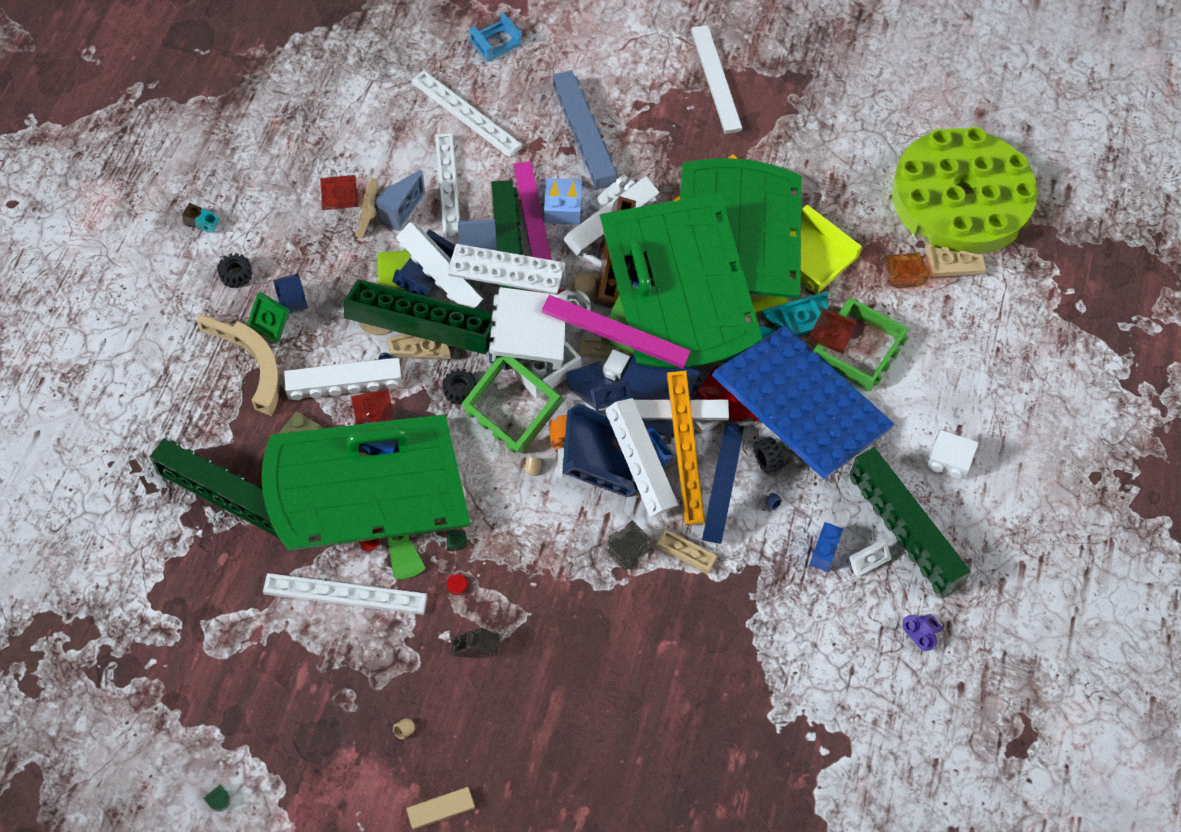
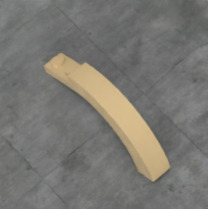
M200 314L196 321L201 331L233 342L246 349L255 358L260 368V380L257 391L252 398L254 410L272 416L279 399L280 377L274 355L266 341L256 331L237 321L232 326L227 322L222 323L211 316L206 317Z

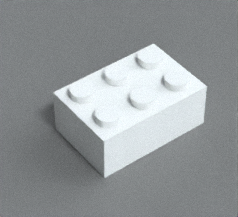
M565 339L563 362L560 370L553 369L552 362L517 359L551 388L556 387L567 379V371L581 367V357ZM513 368V374L535 399L545 394Z

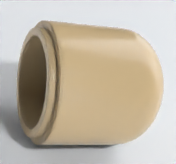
M527 457L526 473L531 476L538 475L541 471L542 460Z
M408 718L399 721L393 726L394 734L399 739L406 738L415 730L413 721Z

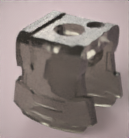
M631 520L621 531H616L608 536V553L625 570H632L639 562L637 560L652 549V539L634 520Z

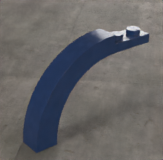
M725 423L703 531V541L722 544L744 426H740L737 423Z

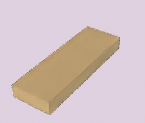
M666 528L655 546L706 574H709L718 558V555Z
M466 787L408 807L406 810L412 830H416L474 810L475 806L469 788Z

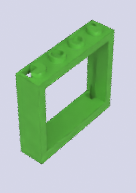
M849 297L813 352L817 353L819 357L826 361L841 376L871 391L874 385L878 386L883 378L881 374L883 372L887 373L891 366L890 360L892 358L896 359L898 356L900 345H905L908 340L906 334L909 328ZM850 314L896 338L872 377L825 352Z
M499 356L461 405L466 408L464 411L472 418L477 417L480 420L478 423L486 430L490 428L493 431L492 435L499 441L503 439L510 451L513 453L517 451L523 454L565 401V398L516 358ZM507 363L551 398L517 442L474 407L475 403Z

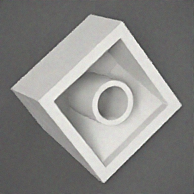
M940 430L932 448L927 468L935 472L951 475V477L964 480L969 471L978 442Z

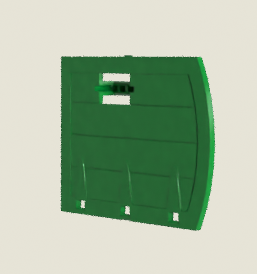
M711 158L683 163L680 200L721 193L749 293L800 299L802 175L779 166L746 159ZM791 191H797V196L791 195ZM717 214L718 222H722V214ZM790 231H796V237L790 236ZM736 263L730 264L732 272L738 271ZM790 273H796V279H790Z
M721 193L600 214L627 326L690 350L684 368L700 367L724 361L762 341ZM717 214H722V222H718ZM644 253H647L655 286H651ZM626 256H633L639 279L638 289L632 290L624 259ZM736 263L738 271L732 272L730 264ZM750 314L752 322L746 323L744 315ZM633 349L636 363L639 365L668 369L680 368Z
M446 414L270 435L262 463L263 498L270 522L288 551L471 526ZM389 440L398 441L400 450L398 453L359 457V444ZM446 520V524L435 525L434 521ZM384 528V532L372 534V529ZM321 536V541L309 542V538Z

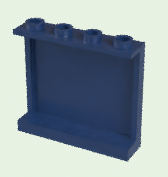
M633 355L622 379L629 381L631 398L633 400H670L667 380L668 372H687L690 400H694L695 396L693 393L695 390L698 391L702 383L699 371L691 368L668 369L639 365L636 363L635 355ZM642 420L646 429L654 428L660 435L667 437L668 443L671 444L674 438L672 420Z
M579 403L569 409L566 420L562 474L624 497L636 493L638 487L635 482H632V473L607 415L602 411L591 409Z

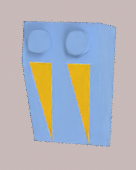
M547 178L544 223L580 225L582 179Z

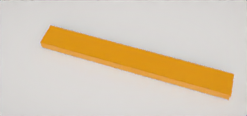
M668 372L667 380L685 526L705 524L687 372Z

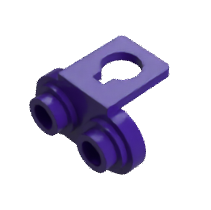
M914 614L908 615L902 623L904 631L923 651H930L936 647L937 637L935 633L941 632L944 629L931 614L921 617Z

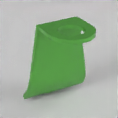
M405 535L397 540L392 539V537L387 538L395 579L411 578L425 570V566L412 545L409 535Z

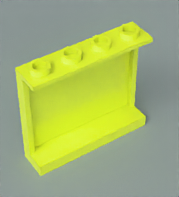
M806 205L801 213V283L808 290L818 294L859 257L862 246L809 205ZM790 231V236L796 237V231ZM796 273L792 276L794 279H796Z

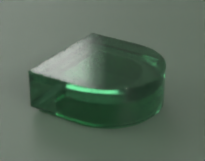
M447 530V551H460L464 549L467 545L466 534L461 530Z
M221 784L203 797L209 807L216 812L224 811L230 804V796Z

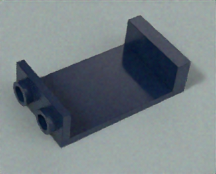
M429 229L426 232L427 235L452 259L456 245ZM411 257L401 270L397 269L392 280L398 287L423 296H427L436 285L434 283L435 279L432 276L426 275L421 264L415 263Z
M602 362L566 372L569 390L596 410L611 406L617 401L631 399L629 381L624 379L613 383L605 378Z

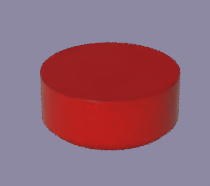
M460 574L450 576L447 580L448 591L456 596L463 594L467 590L466 578Z

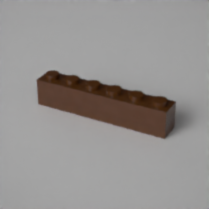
M619 196L613 203L611 212L635 208L636 201ZM605 242L594 304L612 308L618 299L619 292Z

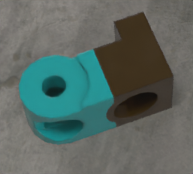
M190 202L182 214L183 225L188 227L192 225L208 233H212L220 221L216 214Z

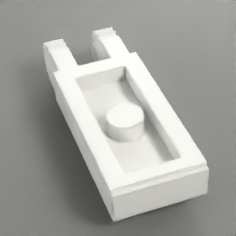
M625 174L621 175L616 182L611 184L591 202V207L598 212L636 183L632 180L623 189L621 186L628 177Z

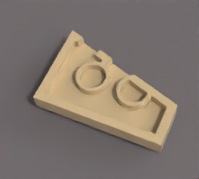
M372 177L365 190L362 203L363 209L358 221L360 225L355 235L360 238L363 237L370 219H374L377 211L375 207L378 199L376 197L379 192V187H377L378 179Z
M928 243L925 245L931 277L981 275L986 272L983 255L965 251H950L946 247H942V249L936 248Z
M406 334L387 338L391 356L395 358L451 359L449 348L446 344Z

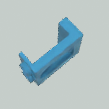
M503 12L501 13V21L481 31H478L475 26L469 28L471 43L487 62L521 45L522 33L520 29L516 28L509 17L507 18ZM499 33H508L511 36L509 42L495 49L486 40Z

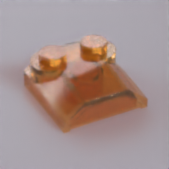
M920 252L884 256L890 275L889 283L894 288L920 287L928 281L929 273Z

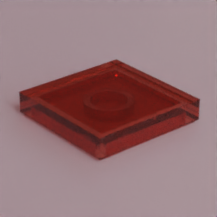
M356 175L320 178L323 210L359 207Z
M823 308L809 336V341L844 354L858 322Z
M389 389L351 396L356 425L365 424L366 422L375 423L395 420Z

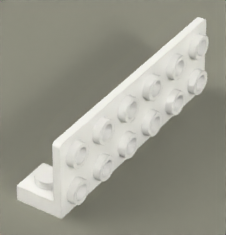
M456 244L447 273L448 276L556 295L560 282H564L565 263Z

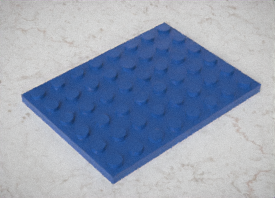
M785 325L716 369L712 375L824 480L891 430L895 425Z

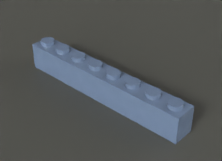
M572 70L553 74L554 91L595 190L609 187L616 182L618 172L616 167L612 165L611 155L607 154V146L605 141L601 139V131L599 127L596 128L595 117L590 113V105L588 101L585 102V94L583 89L579 87V79L577 76H574Z

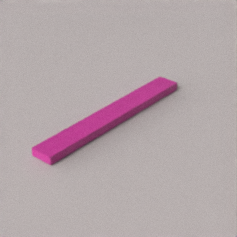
M531 161L514 163V171L532 257L552 260Z
M552 295L548 296L542 308V313L682 369L690 353V350Z

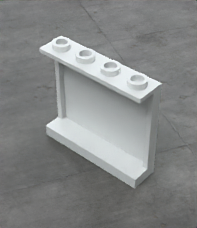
M500 287L498 295H494L493 306H497V308L493 310L492 321L495 322V326L491 328L490 336L494 338V342H490L489 347L492 361L495 362L496 355L552 362L553 369L560 370L564 353L565 322L542 313V308L549 295L567 301V296Z

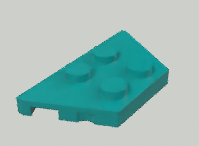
M828 291L762 310V316L778 329L784 325L787 326L798 337L824 330L827 326Z

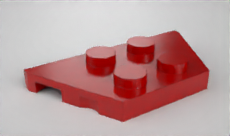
M715 366L698 389L696 394L700 400H728V420L742 421L743 418H752L754 422L759 421L748 408L712 376L714 371L718 369Z

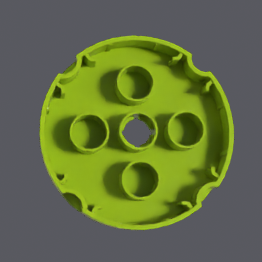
M969 127L968 129L938 128L914 141L902 154L893 178L892 200L895 210L904 225L914 235L921 234L926 236L933 247L941 249L946 247L950 251L955 252L965 251L985 254L1009 245L1015 241L1019 230L1026 228L1037 202V183L1027 158L1002 139L985 133L979 127ZM961 187L969 189L972 194H965Z

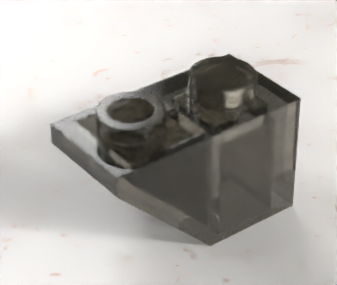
M482 627L454 635L451 655L480 659L495 656L498 653L500 635Z

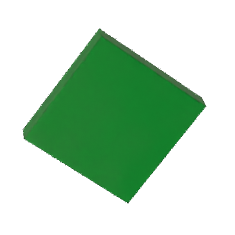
M259 292L256 295L247 325L274 343L280 342L290 310L264 293Z

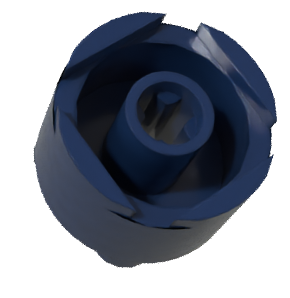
M298 273L273 280L279 303L290 310L289 314L308 309Z

